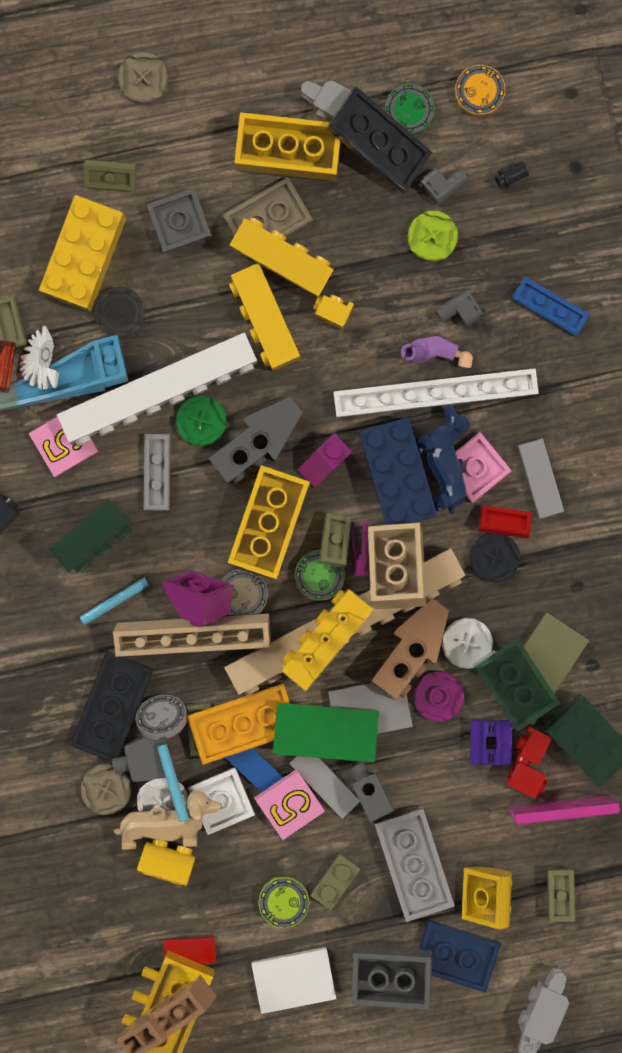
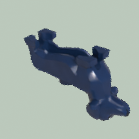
M448 404L445 407L446 425L436 427L429 436L426 435L416 439L419 453L428 452L427 462L429 468L441 487L440 498L438 496L433 497L436 511L448 508L449 513L454 514L455 507L461 505L465 501L466 485L463 477L465 465L462 459H458L454 443L468 432L470 423L465 416L457 414L452 404Z

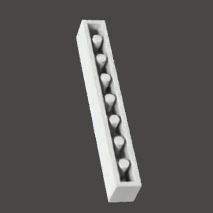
M244 332L57 414V417L68 442L81 446L90 442V437L99 433L100 436H104L113 432L114 426L123 423L126 426L138 420L137 416L143 413L149 416L161 410L160 406L166 403H170V405L180 403L185 400L184 395L191 392L194 395L200 394L208 390L207 385L214 382L217 385L223 384L231 380L230 375L237 372H240V375L246 374L254 370L253 365L257 364V359Z

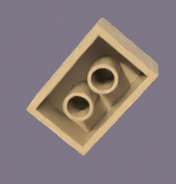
M420 523L368 526L371 602L374 609L426 606L423 532Z

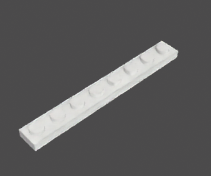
M535 368L334 391V401L337 418L530 396L539 393Z

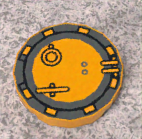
M474 65L465 69L458 77L455 85V97L459 107L465 113L475 117L494 113L501 106L505 96V83L502 76L494 68L486 65Z

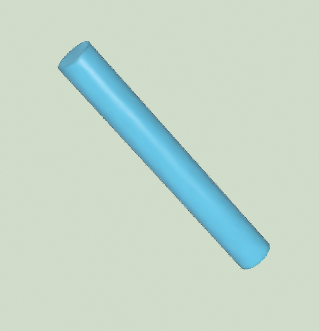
M145 577L80 616L81 621L84 625L90 623L150 586L149 582Z
M167 744L157 747L178 820L182 822L188 820L189 817Z

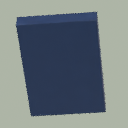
M427 919L418 949L433 950L432 976L486 993L501 943Z

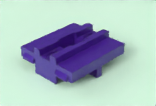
M470 720V764L511 765L512 721ZM486 737H495V748H486Z

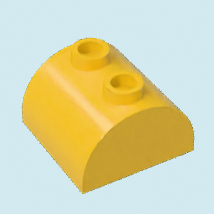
M153 839L152 843L146 842L137 867L138 873L187 887L196 856L191 855L192 849L178 845L177 850L167 848L168 842Z
M488 867L464 868L462 919L495 929L508 928L510 926L512 873Z

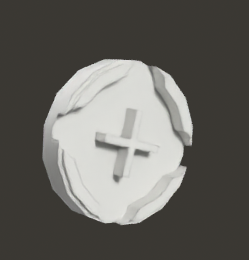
M462 618L456 620L447 627L443 634L442 648L444 654L452 664L460 668L471 669L482 665L489 658L492 651L493 639L491 633L483 623L476 619Z
M166 778L154 779L140 788L137 795L139 812L151 811L156 807H161L165 810H175ZM179 783L182 797L186 805V801L188 798L187 791L184 788V786Z

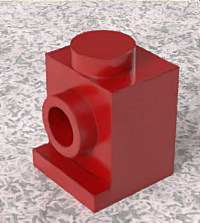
M526 724L524 729L528 732L526 735L522 734L517 742L518 756L516 760L527 766H530L531 762L539 765L552 738Z

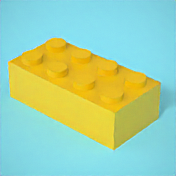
M240 112L234 162L236 171L336 181L340 140L326 129L330 122Z
M75 195L39 291L47 297L91 313L126 221L123 212Z
M261 465L228 563L277 579L310 482Z

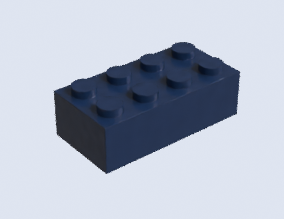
M409 417L359 431V437L385 525L409 524L438 516Z

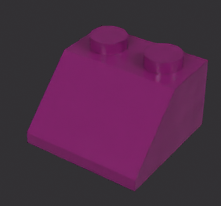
M192 570L163 581V588L180 618L190 621V624L193 626L203 627L212 621L230 614L234 589L232 584Z

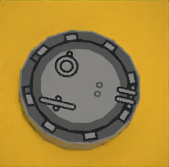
M159 695L148 699L137 710L136 722L139 731L145 737L153 740H159V737H166L167 739L183 729L187 721V712L184 703L179 698L171 695Z

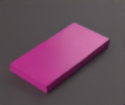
M609 795L511 806L509 811L511 818L517 825L619 814L620 807L619 803Z

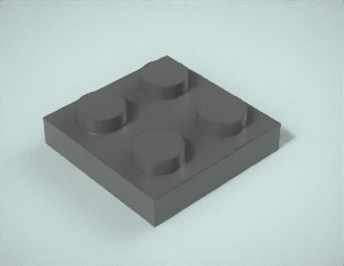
M195 188L147 204L164 254L212 237Z

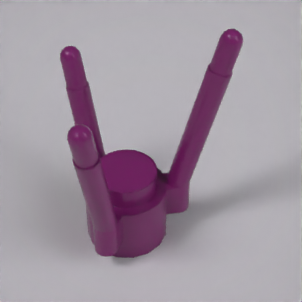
M365 520L363 523L362 554H359V556L354 524L351 522L349 534L353 557L352 567H355V575L370 577L369 554H367L369 522Z

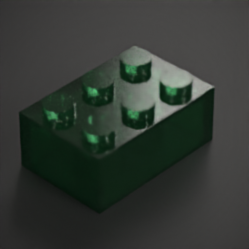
M108 499L50 547L49 550L68 573H83L93 564L91 560L95 556L102 557L113 548L110 544L114 540L121 541L132 532L130 527L134 523L114 500Z
M516 637L511 638L472 664L501 711L517 732L561 704Z
M578 694L543 727L544 731L597 787L600 788L622 767V736L583 695Z

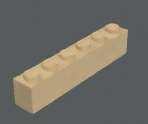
M269 614L223 616L203 627L193 626L190 624V621L185 619L117 623L113 631L116 657L268 648L271 641Z

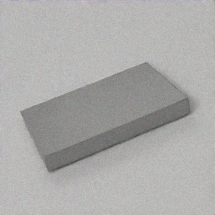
M371 682L328 691L331 707L378 710L377 734L413 727L407 695L404 698L398 696L394 700Z

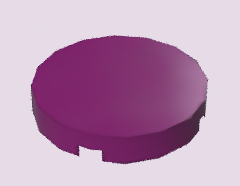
M434 671L427 673L419 679L414 688L413 699L417 710L423 717L430 721L444 722L460 712L464 703V691L456 677L447 672Z

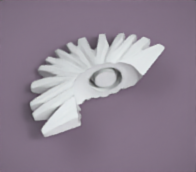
M43 326L42 333L37 330L35 332L36 336L32 335L33 340H28L32 347H24V350L30 354L21 356L20 359L23 361L20 362V365L23 367L20 368V371L23 372L21 375L25 381L30 380L29 385L34 387L38 383L39 389L43 388L46 390L50 383L53 388H57L59 372L49 368L54 345L47 327Z

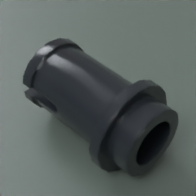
M521 161L505 171H498V174L495 175V181L500 189H509L511 184L529 176V172L524 162Z

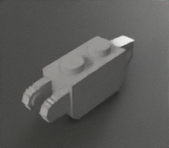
M306 81L301 84L302 99L313 105V112L316 113L315 116L323 122L332 120L351 92V90L334 81L325 82L323 87L312 83V81Z
M553 967L549 971L550 973L547 975L545 982L539 980L537 987L533 986L529 993L528 1000L530 1003L528 1008L521 1012L518 1020L522 1032L518 1045L520 1053H536L542 1043L547 1045L555 1039L569 1006L568 999L563 992L565 983H567V976L564 975V971L560 967Z

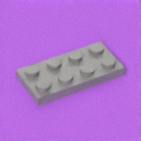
M423 807L375 822L406 922L454 907L455 905Z

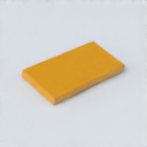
M284 684L187 715L202 765L274 741L277 702L290 703Z

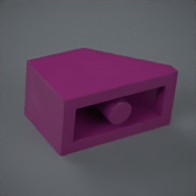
M334 433L308 458L298 471L316 488L352 451Z

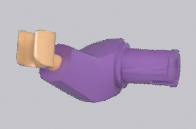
M440 336L417 339L411 344L404 345L401 349V355L403 358H406L405 360H413L416 363H424L435 357L453 361L454 357H459L458 366L470 368L473 361L471 353L458 351L459 345Z

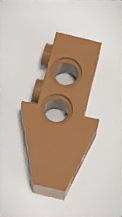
M432 598L426 603V606L419 609L397 628L393 636L400 640V643L374 676L371 683L394 700L398 696L404 698L412 687L408 684L414 675L419 678L427 667L423 662L427 660L432 665L436 664L449 610ZM413 644L420 645L423 649V655L419 658L412 657L409 654V647ZM404 665L408 670L407 677L403 679L397 678L394 675V667Z
M200 975L172 995H167L127 1026L117 1037L116 1041L126 1053H146L163 1043L169 1035L206 1012L217 995Z

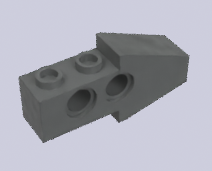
M288 397L247 416L243 420L249 428L216 452L209 460L228 484L232 481L234 484H237L247 476L246 470L252 466L256 469L266 462L265 456L267 454L274 461L278 459L301 419L302 411L292 398ZM256 437H266L268 445L264 449H256L253 444ZM238 451H244L248 456L246 463L243 465L234 463L233 457Z

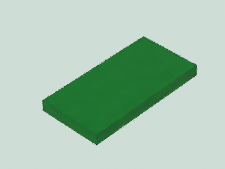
M277 702L273 754L375 762L379 711Z

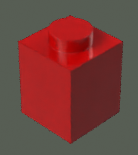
M515 759L505 783L536 799L538 793L542 794L547 785L545 778L547 775Z

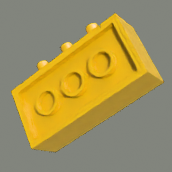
M349 589L346 592L340 590L332 599V603L335 605L329 612L325 609L315 620V623L318 624L312 632L307 629L298 640V643L301 644L296 651L291 649L281 661L284 665L281 671L305 691L373 611L369 605Z
M167 951L159 972L145 966L141 976L155 981L150 995L135 990L131 999L145 1005L141 1014L143 1015L164 997L172 995L200 975L210 986L215 969ZM125 1014L122 1024L129 1026L138 1018ZM196 1018L169 1035L163 1043L146 1053H182Z

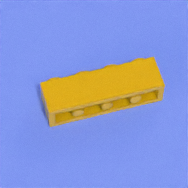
M251 217L250 220L244 218L229 247L310 294L319 297L334 270L329 267L331 263L320 256H317L316 259L307 254L309 250L298 243L292 246L285 242L287 237L275 230L272 233L263 229L264 224L257 219Z
M259 263L232 274L233 282L229 286L234 297L239 296L243 303V306L239 308L244 320L250 319L253 329L249 331L255 344L260 342L264 352L260 353L265 367L271 366L272 371L299 360L300 354Z

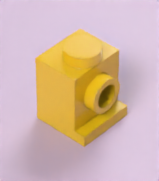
M319 295L313 306V309L316 310L315 318L343 330L354 304L349 302L346 306L343 304L344 300L337 296L330 295V297L324 295L322 297Z

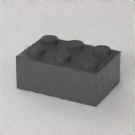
M356 945L353 952L352 1005L429 1010L431 1004L433 950Z

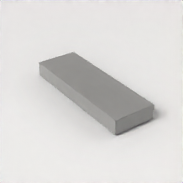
M144 434V510H170V434Z
M539 439L519 445V453L538 518L564 512L544 440Z
M296 756L289 762L342 819L360 802L359 798L321 758Z

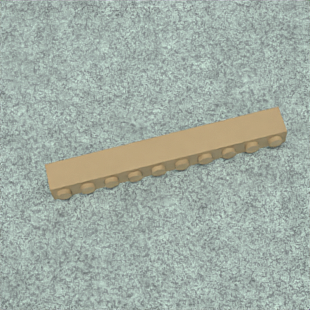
M451 548L424 561L426 601L438 596V590L445 586L451 589L461 584L460 578L466 576ZM371 590L358 597L369 605L373 611L355 633L360 637L371 631V625L379 621L383 625L395 618L393 613L401 609L405 613L415 607L375 610L371 602ZM316 619L270 642V647L259 648L226 665L224 668L238 695L243 692L246 696L259 690L258 684L266 680L270 684L282 678L280 674L284 666L281 663L282 659L291 649L296 651L301 644L298 643V640L307 629L311 632L318 625L315 623Z

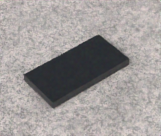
M354 87L326 127L329 132L401 193L407 191L432 153L431 150L358 87Z
M107 650L70 746L112 762V759L120 757L154 668L124 656L116 657L115 653Z

